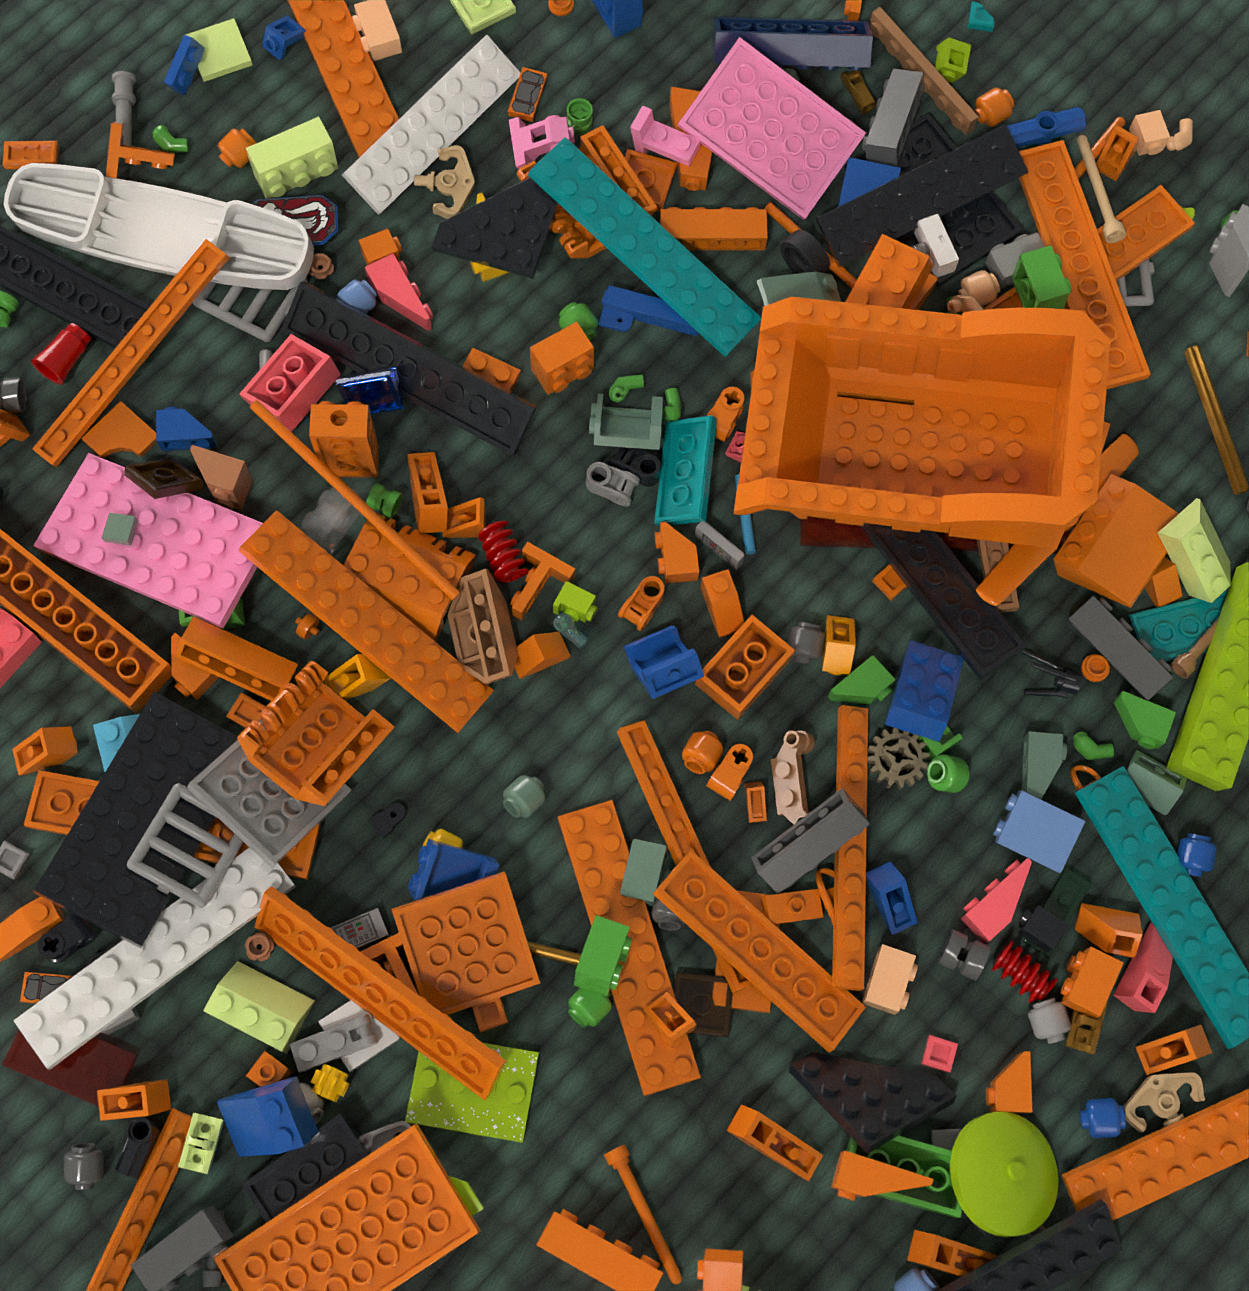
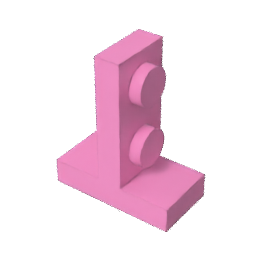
M645 106L641 107L630 127L635 151L647 154L651 150L687 166H690L701 146V142L695 137L655 121L652 109Z

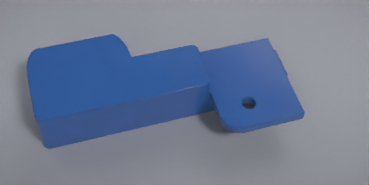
M610 285L608 290L604 292L602 299L603 310L598 326L626 332L630 330L635 317V320L693 336L699 335L663 299Z

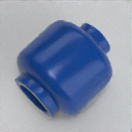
M1188 833L1187 838L1179 840L1177 855L1181 866L1186 868L1189 875L1202 877V872L1213 870L1217 846L1211 842L1210 837Z
M1113 1098L1088 1100L1085 1110L1080 1111L1082 1129H1088L1089 1135L1095 1139L1118 1137L1121 1129L1126 1127L1123 1105H1118Z

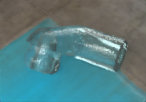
M562 613L554 619V628L575 646L582 649L586 645L589 638L577 629L570 615Z

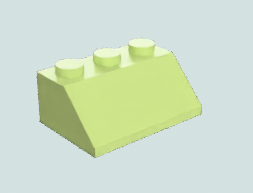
M1196 498L1161 529L1158 535L1171 561L1176 564L1178 575L1188 595L1212 603L1231 586L1230 560L1201 500Z
M237 961L218 983L203 1011L287 1054L290 1049V1043L294 1042L315 1000Z

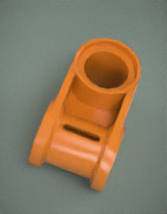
M737 387L724 389L713 408L707 414V416L713 415L717 418L715 437L723 442H726L743 411L744 394ZM732 400L736 401L731 406L727 404V402L730 403Z
M655 576L643 579L632 596L621 607L618 617L621 619L626 618L637 626V630L642 632L664 599L663 582ZM649 587H655L659 590V594L649 597L644 591Z
M744 744L732 746L722 763L714 771L706 787L731 801L752 763L753 753L751 749ZM741 753L744 755V762L741 761L738 765L734 762V756H738Z

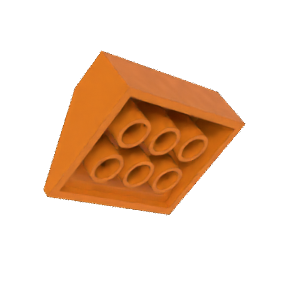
M1111 474L1098 493L1096 505L1084 513L1055 556L1054 563L1058 576L1131 608L1167 554L1158 532L1179 513L1138 485Z

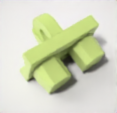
M193 1113L178 1167L209 1174L224 1120ZM200 1137L208 1140L202 1141L198 1140L197 1138Z

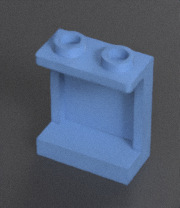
M1018 791L1017 795L1012 793L1005 807L1009 812L1005 820L1000 819L994 829L993 835L997 836L995 843L1011 849L1055 872L1061 873L1086 821L1024 791Z

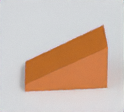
M762 781L744 783L749 823L767 821L765 790Z

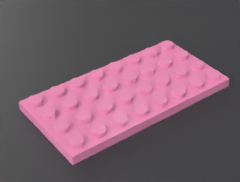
M88 453L33 546L38 551L224 628L257 569L255 564L239 552L240 546L263 523L190 493L154 499L124 476L125 467ZM109 513L131 515L138 519L131 545L104 542L101 538Z

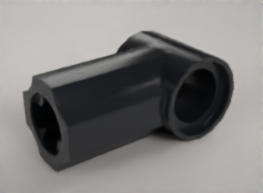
M135 1117L130 1121L127 1127L128 1139L115 1167L118 1173L139 1179L164 1127L162 1121L151 1117ZM147 1124L149 1127V1133L147 1137L144 1138L143 1128Z

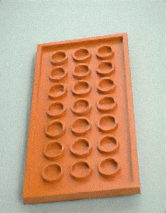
M415 1124L216 1256L214 1260L232 1291H391L481 1232L420 1127L418 1124Z

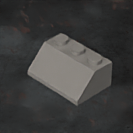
M1243 204L1237 214L1231 213L1226 225L1222 227L1218 238H1215L1209 251L1213 253L1209 264L1224 295L1228 297L1232 295L1249 270V207Z

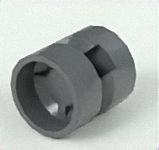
M5 377L3 381L0 379V409H5L11 413H23L27 404V391L24 379L22 377Z
M952 929L941 950L937 964L950 970L958 968L961 975L976 981L987 962L991 946L978 940L970 942L967 935ZM963 947L967 950L961 961L957 959V956Z

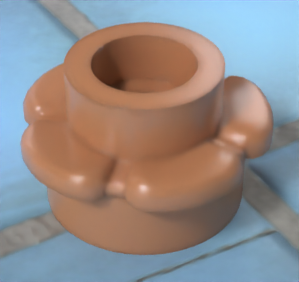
M318 253L313 255L309 274L311 276L314 275L316 279H325L334 270V266L331 264L332 260L325 254Z
M255 933L245 942L246 955L253 961L256 959L259 961L267 960L271 955L270 952L274 949L273 940L268 938L265 933ZM259 944L262 945V949L260 950L257 949V945Z

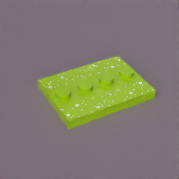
M483 1043L488 1048L498 1052L506 1060L492 1093L485 1101L422 1053L418 1052L405 1122L523 1143L539 1052Z

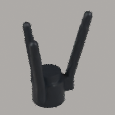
M1025 649L1022 654L1042 663L1032 662L1031 666L1054 675V686L1058 687V690H1025L1024 695L1067 698L1069 693L1074 695L1078 693L1082 683V673L1063 667Z

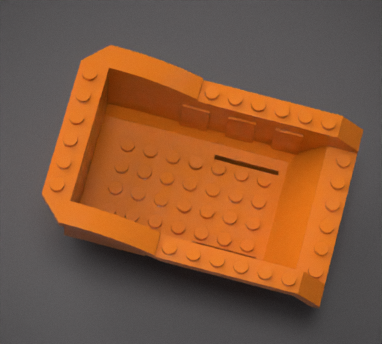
M789 297L763 306L734 514L747 515L772 509L789 511L801 519H807V516L835 519V523L863 526L864 523L892 526L894 530L919 533L921 530L949 533V536L1049 548L1056 529L1063 530L1082 513L1089 511L1097 503L1110 339L1084 311L1002 308L963 312L962 315L801 297Z

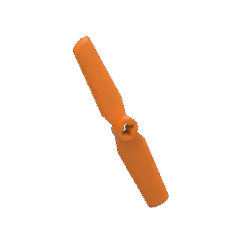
M1122 434L1101 454L1098 493L1111 474L1120 477L1139 454L1136 443L1127 434ZM1084 513L1074 519L1063 530L1056 529L1049 548L1014 544L977 587L976 592L980 598L991 605H1000L1057 549L1064 531L1071 529Z

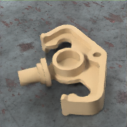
M457 145L438 149L440 160L448 161L451 157L458 160L454 170H444L437 176H435L433 171L427 176L414 175L415 186H427L432 192H434V187H436L443 195L453 197L454 206L451 208L445 207L444 203H434L433 213L446 219L463 211L475 188L474 177L465 151Z
M1196 1073L1148 1076L1124 1104L1125 1120L1138 1132H1144L1146 1122L1144 1118L1136 1116L1135 1109L1138 1106L1145 1105L1150 1106L1155 1115L1167 1119L1163 1122L1164 1127L1182 1120L1184 1115L1177 1114L1180 1108V1101L1176 1092L1182 1084L1188 1083L1192 1088L1190 1097L1193 1101H1205L1202 1079Z

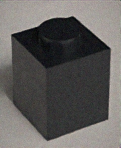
M1038 905L1032 911L1027 909L1021 916L1018 923L1022 927L1018 934L1048 953L1054 949L1068 924Z

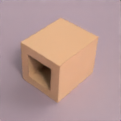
M1160 110L1136 115L1129 128L1130 133L1139 138L1137 148L1139 156L1160 153L1170 138Z

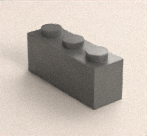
M213 1205L202 1209L132 1263L131 1266L147 1291H172L180 1285L177 1279L185 1273L189 1277L204 1266L201 1261L208 1255L214 1258L227 1248L225 1242L232 1238L233 1234Z

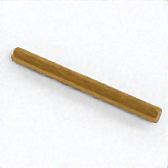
M1197 345L1191 346L1186 349L1184 354L1233 493L1235 495L1246 493L1249 490V484L1201 349Z

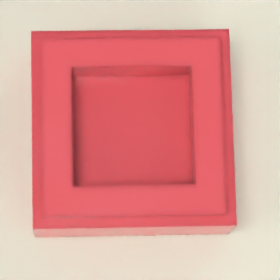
M929 1035L921 1064L950 1073L958 1044Z

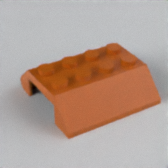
M602 125L580 137V148L578 149L651 216L657 210V206L605 127ZM535 160L517 171V176L521 182L530 178L528 173L536 165ZM561 205L559 206L551 229L554 233H565L559 238V241L570 258H589L606 249Z
M377 513L395 530L396 520L390 518L387 521V516ZM367 520L343 566L437 642L444 627L443 618L452 599ZM408 525L398 532L456 589L459 587L461 577L464 574L465 576L469 575L475 563L476 554L467 550L461 554L462 548L456 546L448 555L444 553L447 542L441 539L437 542L436 537L427 533L419 534L417 529H414L412 532V527Z
M309 661L295 676L297 685L287 684L284 690L266 706V709L262 710L259 716L262 719L263 725L253 720L248 725L249 727L240 733L237 739L250 763L294 799L326 806L392 732L395 726L374 709L364 717L323 683L328 672L316 662Z

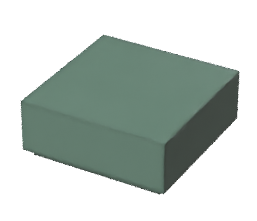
M109 513L101 538L104 542L131 545L138 519L131 515Z

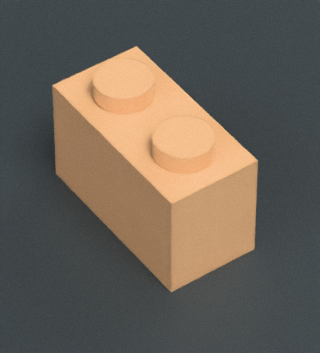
M367 0L354 4L356 15L352 16L356 30L361 31L363 37H360V41L365 53H370L372 61L402 53L400 38L386 1Z
M882 944L878 948L862 1004L894 1015L900 1009L904 1010L910 994L905 992L908 981L913 982L918 969V965L914 964L916 956Z

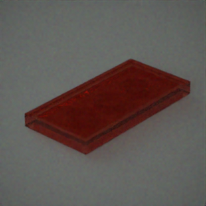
M18 1030L2 1065L99 1107L97 1090L124 1086L138 1056L93 1037L49 1070L40 1060L22 1032Z

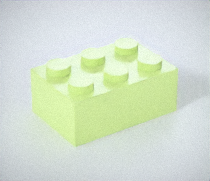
M319 117L246 148L254 176L266 199L280 197L293 188L303 187L310 181L321 176H328L338 169L332 140Z

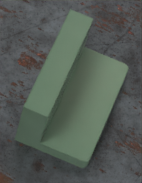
M1136 750L1131 757L1126 771L1146 804L1163 815H1167L1183 793L1187 778L1166 769L1167 766Z
M638 839L632 841L620 890L622 896L643 900L646 905L653 906L655 902L653 892L663 882L670 853L666 845Z

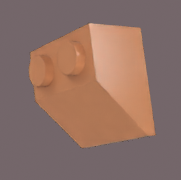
M192 445L190 451L217 505L229 510L233 508L242 510L253 483L245 461Z

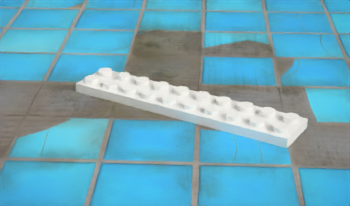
M249 847L232 860L205 907L199 908L183 898L178 899L162 911L142 948L122 940L13 1021L45 1067L50 1070L255 918L261 911L260 904L263 894L270 886L279 892L287 894L295 888V885L278 863L271 868ZM208 879L204 880L202 883H200L192 890L197 893H200Z

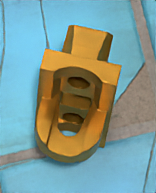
M1106 1003L1101 1016L1095 1019L1073 1009L1071 1028L1067 1032L1064 1046L1094 1055L1108 1003ZM1089 1025L1091 1026L1090 1031L1079 1028V1026Z

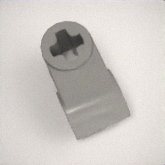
M602 462L591 464L586 475L587 489L618 505L630 506L632 502L630 497L635 486L639 485L640 479L630 472L619 470ZM600 474L604 476L605 480L603 482H596L592 479V476Z

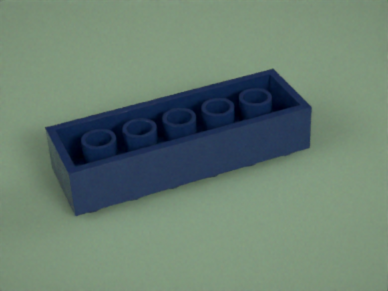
M714 17L712 48L714 63H719V65L740 37L780 68H785L786 65H796L799 69L822 66L826 70L848 67L850 70L859 71L863 70V67H870L873 35L868 21Z

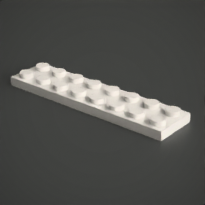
M488 35L484 36L359 157L342 176L379 215L414 181V175H420L439 156L438 149L449 147L519 78L520 72Z

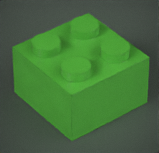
M1051 245L1020 254L1012 275V281L1023 308L1063 309L1071 293L1070 281L1067 277L1064 278L1061 271V259L1058 254L1054 253Z
M597 915L595 916L576 968L574 986L597 992L608 997L610 989H617L623 965L619 963L620 961L626 963L633 939L628 937L629 926Z

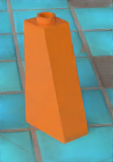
M671 87L669 105L672 128L686 133L677 125L700 91ZM701 144L690 166L677 162L680 187H686L691 191H706L713 152Z

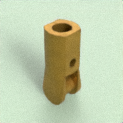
M852 70L849 73L842 72L840 74L842 84L852 96L860 112L865 114L872 111L877 103L865 84L860 71Z

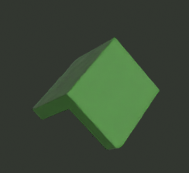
M946 726L939 742L922 736H918L916 741L918 744L925 742L926 746L923 748V751L929 753L928 758L932 760L934 757L943 755L959 744L963 737L960 733L955 736L949 727Z

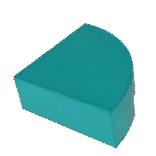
M972 1L967 28L993 32L994 19L984 9L982 4Z

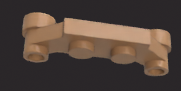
M802 730L788 731L784 736V744L777 757L771 759L777 815L785 816L793 825L810 813L807 807L801 754L811 752L815 741L812 734Z

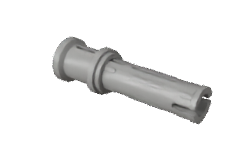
M118 71L112 74V81L115 83V93L112 95V102L116 105V122L124 123L122 145L132 146V106L136 102V96L133 94V84L136 82V76L127 71Z

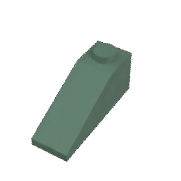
M1029 731L1023 737L1021 791L1040 800L1042 799L1062 760H1065L1067 756V744L1063 743V734Z

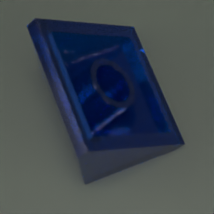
M396 367L345 375L336 380V385L345 405L349 402L363 403L369 406L370 414L404 409Z

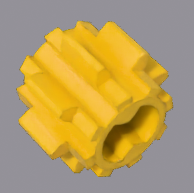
M323 1064L321 1071L316 1069L311 1079V1083L314 1084L312 1092L337 1102L339 1095L344 1097L349 1083L346 1082L348 1074Z

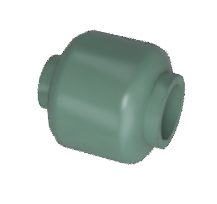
M519 776L503 791V805L505 809L517 818L519 816L523 818L530 817L545 802L543 783L536 777Z

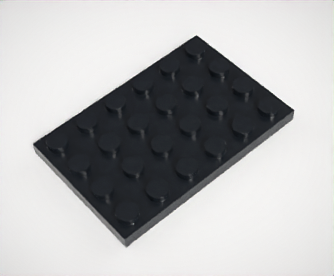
M929 113L912 124L897 166L901 168L899 177L957 149ZM866 152L855 159L867 161ZM993 191L940 217L959 261L954 272L937 277V288L988 256L991 249L996 245H1005L1021 235L1023 228ZM915 230L898 238L903 244L923 253L914 234Z

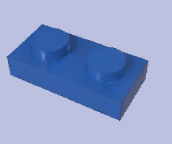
M184 35L164 83L175 92L185 95L192 83L197 66L202 60L205 47L193 37Z

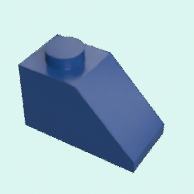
M167 407L164 410H156V441L162 451L190 450L192 445L204 449L217 448L212 432L185 409Z
M888 862L867 872L866 879L871 896L891 935L917 924L906 880L891 862Z

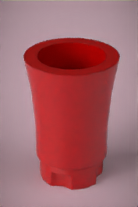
M71 323L65 330H61L55 339L36 355L31 362L44 377L56 384L62 385L78 358L86 350V346L91 338L78 325Z

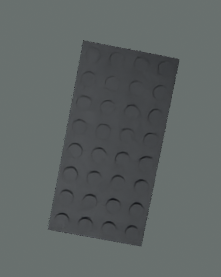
M153 692L34 889V893L119 938L142 948L170 899L172 892L169 891L167 895L158 890L159 885L130 870L127 867V862L173 786L179 783L187 787L194 778L238 740V736ZM181 797L172 811L207 832L216 818ZM166 822L157 835L158 838L192 857L201 844V841ZM151 847L142 860V863L177 882L180 881L187 869L186 866Z

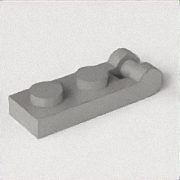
M369 1014L290 1043L298 1072H305L377 1044L376 1034H372L369 1026L372 1023ZM358 1029L361 1039L353 1042L350 1032Z

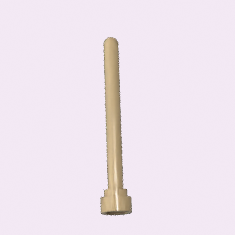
M1079 135L1077 137V144L1105 221L1102 230L1105 241L1107 243L1119 242L1126 236L1124 225L1118 219H1115L1088 139L1085 135Z

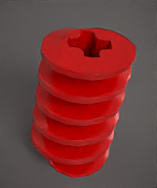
M499 521L483 528L479 532L478 538L479 541L483 542V551L487 552L485 555L487 561L491 562L489 566L491 571L494 572V580L508 583L524 577L529 571L527 568L519 569L525 561L522 558L515 559L521 553V550L511 549V547L517 544V540L507 539L513 534L512 529L504 530L509 522Z
M1011 940L996 957L991 970L994 972L1002 968L1003 972L1000 977L1002 980L1011 976L1012 980L1009 985L1011 988L1020 984L1021 988L1018 993L1020 996L1030 992L1027 1001L1029 1004L1037 999L1040 1001L1054 987L1058 979L1053 978L1047 981L1050 972L1044 970L1038 973L1041 964L1035 962L1029 965L1032 958L1031 955L1027 954L1020 957L1022 947L1018 946L1011 950L1013 940Z

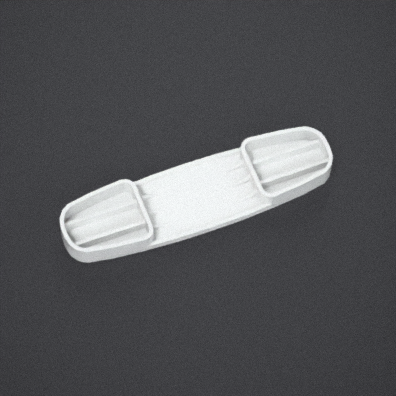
M30 163L22 166L13 174L4 197L6 213L23 232L81 253L176 276L205 239L229 257L227 262L210 281L213 283L258 289L289 290L297 287L300 282L305 280L313 261L314 247L306 229L296 220L240 200L226 203L170 188L104 177L99 170L93 168Z

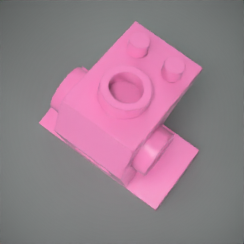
M552 115L545 120L528 126L519 117L509 120L515 164L518 169L531 163L539 155L548 153L564 137L571 143H574L573 127L567 126L566 117ZM546 134L547 139L534 143V139L537 136Z

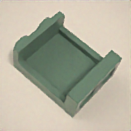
M598 394L597 403L591 404L589 434H594V445L660 450L663 397L652 396L651 410L604 407L603 394Z

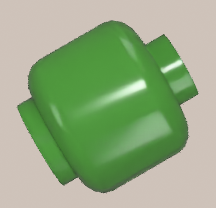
M573 302L562 309L559 314V327L561 330L577 322L589 341L595 337L598 319L587 305Z
M941 754L934 757L927 768L928 782L937 791L957 793L962 791L969 781V767L960 757Z
M579 988L568 1001L570 1008L568 1013L580 1026L584 1028L587 1025L595 1027L612 1008L609 1000L611 994L609 992L608 997L597 992Z

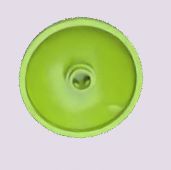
M992 1112L978 1116L961 1130L952 1149L950 1174L955 1196L965 1214L978 1227L996 1236L1012 1237L1025 1235L1040 1227L1049 1217L1058 1193V1170L1055 1157L1043 1134L1030 1121L1010 1112Z

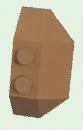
M488 569L461 577L458 588L460 594L452 601L447 614L457 660L464 665L466 672L485 684L512 676L518 651L505 598Z

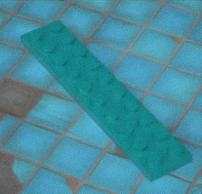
M566 137L529 171L528 176L725 358L762 319Z
M1124 766L1075 793L1227 1049L1234 1048L1249 1038V973L1186 868L1181 866L1178 855Z

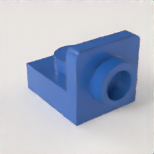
M287 15L266 25L262 46L278 60H281L285 57L286 47L304 39L306 30Z

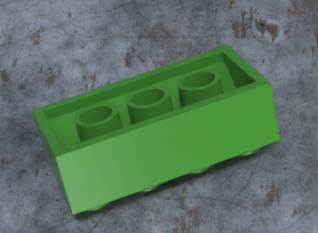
M897 1136L867 1154L852 1137L850 1138L846 1149L848 1152L933 1179L932 1185L876 1194L875 1196L952 1218L961 1217L962 1208L955 1196L951 1181V1150Z

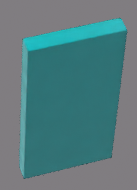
M713 415L666 422L654 524L659 527L660 522H666L669 525H679L706 521L717 418Z
M1225 590L1212 603L1193 598L1129 614L1128 620L1133 628V635L1137 641L1142 638L1153 649L1150 654L1157 661L1162 658L1166 663L1172 662L1177 655L1188 653L1219 618L1228 590Z

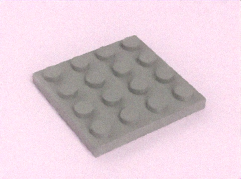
M238 740L187 786V789L271 868L287 855L352 791L344 784L326 806L296 800L250 763Z

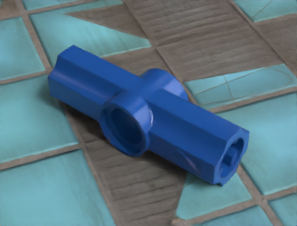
M1075 107L1057 113L1043 111L1034 119L1008 125L1007 127L1017 148L1034 143L1046 145L1051 143L1053 138L1083 131L1086 128L1083 109Z

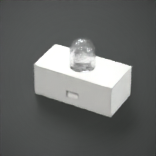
M936 214L919 220L917 223L918 228L914 232L919 244L911 248L930 256L934 264L932 272L935 277L954 272L959 258L939 215Z

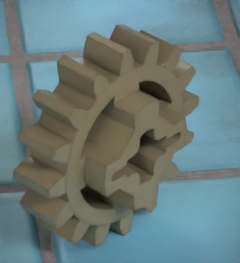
M893 728L891 734L886 729L883 730L881 733L882 739L877 736L874 737L872 742L875 746H869L868 752L873 756L867 758V763L874 765L869 771L870 774H879L877 778L878 783L886 780L887 788L896 783L898 790H901L904 782L909 787H912L915 784L914 778L921 780L924 776L921 771H926L929 766L923 762L928 759L929 753L922 752L926 744L925 742L917 743L916 740L919 735L915 734L910 737L908 736L909 732L903 731V733H899L897 728ZM897 741V743L891 747H883L888 742ZM908 745L912 748L915 755L911 753V751L908 748ZM896 753L900 754V763L895 762L894 755ZM881 762H884L888 771L883 768ZM902 770H913L906 775L898 776Z

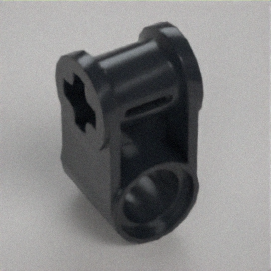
M620 447L614 458H610L607 462L609 466L636 475L643 486L652 487L659 482V459L641 448ZM646 467H651L655 471L650 474H646L642 472V469Z
M71 913L60 924L42 935L38 941V951L48 961L61 963L78 950L93 942L97 938L98 932L91 922ZM56 943L58 950L53 953L51 945Z

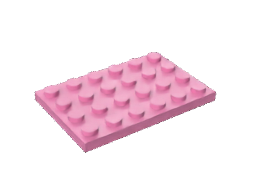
M740 37L677 125L803 220L806 219L866 134V132Z

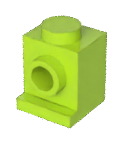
M949 37L937 45L936 51L938 53L935 69L947 82H955V80L957 81L966 74L971 45Z
M566 581L553 604V613L559 615L560 611H563V615L572 621L578 622V620L586 623L588 620L591 622L598 609L595 606L596 596Z

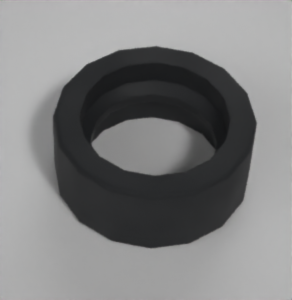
M799 229L781 243V255L785 263L795 274L808 272L825 273L829 269L830 261L825 249L810 233Z

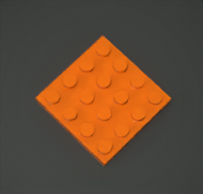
M505 871L392 909L419 996L424 997L429 1004L443 1014L449 1015L540 984Z

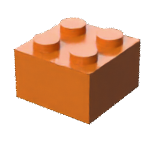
M577 322L530 347L531 370L547 395L563 391L568 387L569 383L576 379L582 380L594 370V347Z

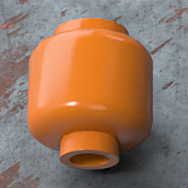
M993 88L977 98L975 103L976 110L974 112L978 115L977 121L980 124L985 123L989 127H995L1011 117L1012 108L1015 105L1012 96L1007 90Z
M243 128L240 131L232 129L218 143V148L222 152L219 157L228 167L234 164L238 168H243L250 162L246 148L257 144V142Z
M699 731L693 733L682 750V759L686 768L696 774L713 771L723 754V745L719 741L718 736L713 732Z

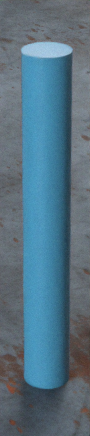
M740 474L735 475L736 489ZM751 514L740 515L745 554L756 553Z

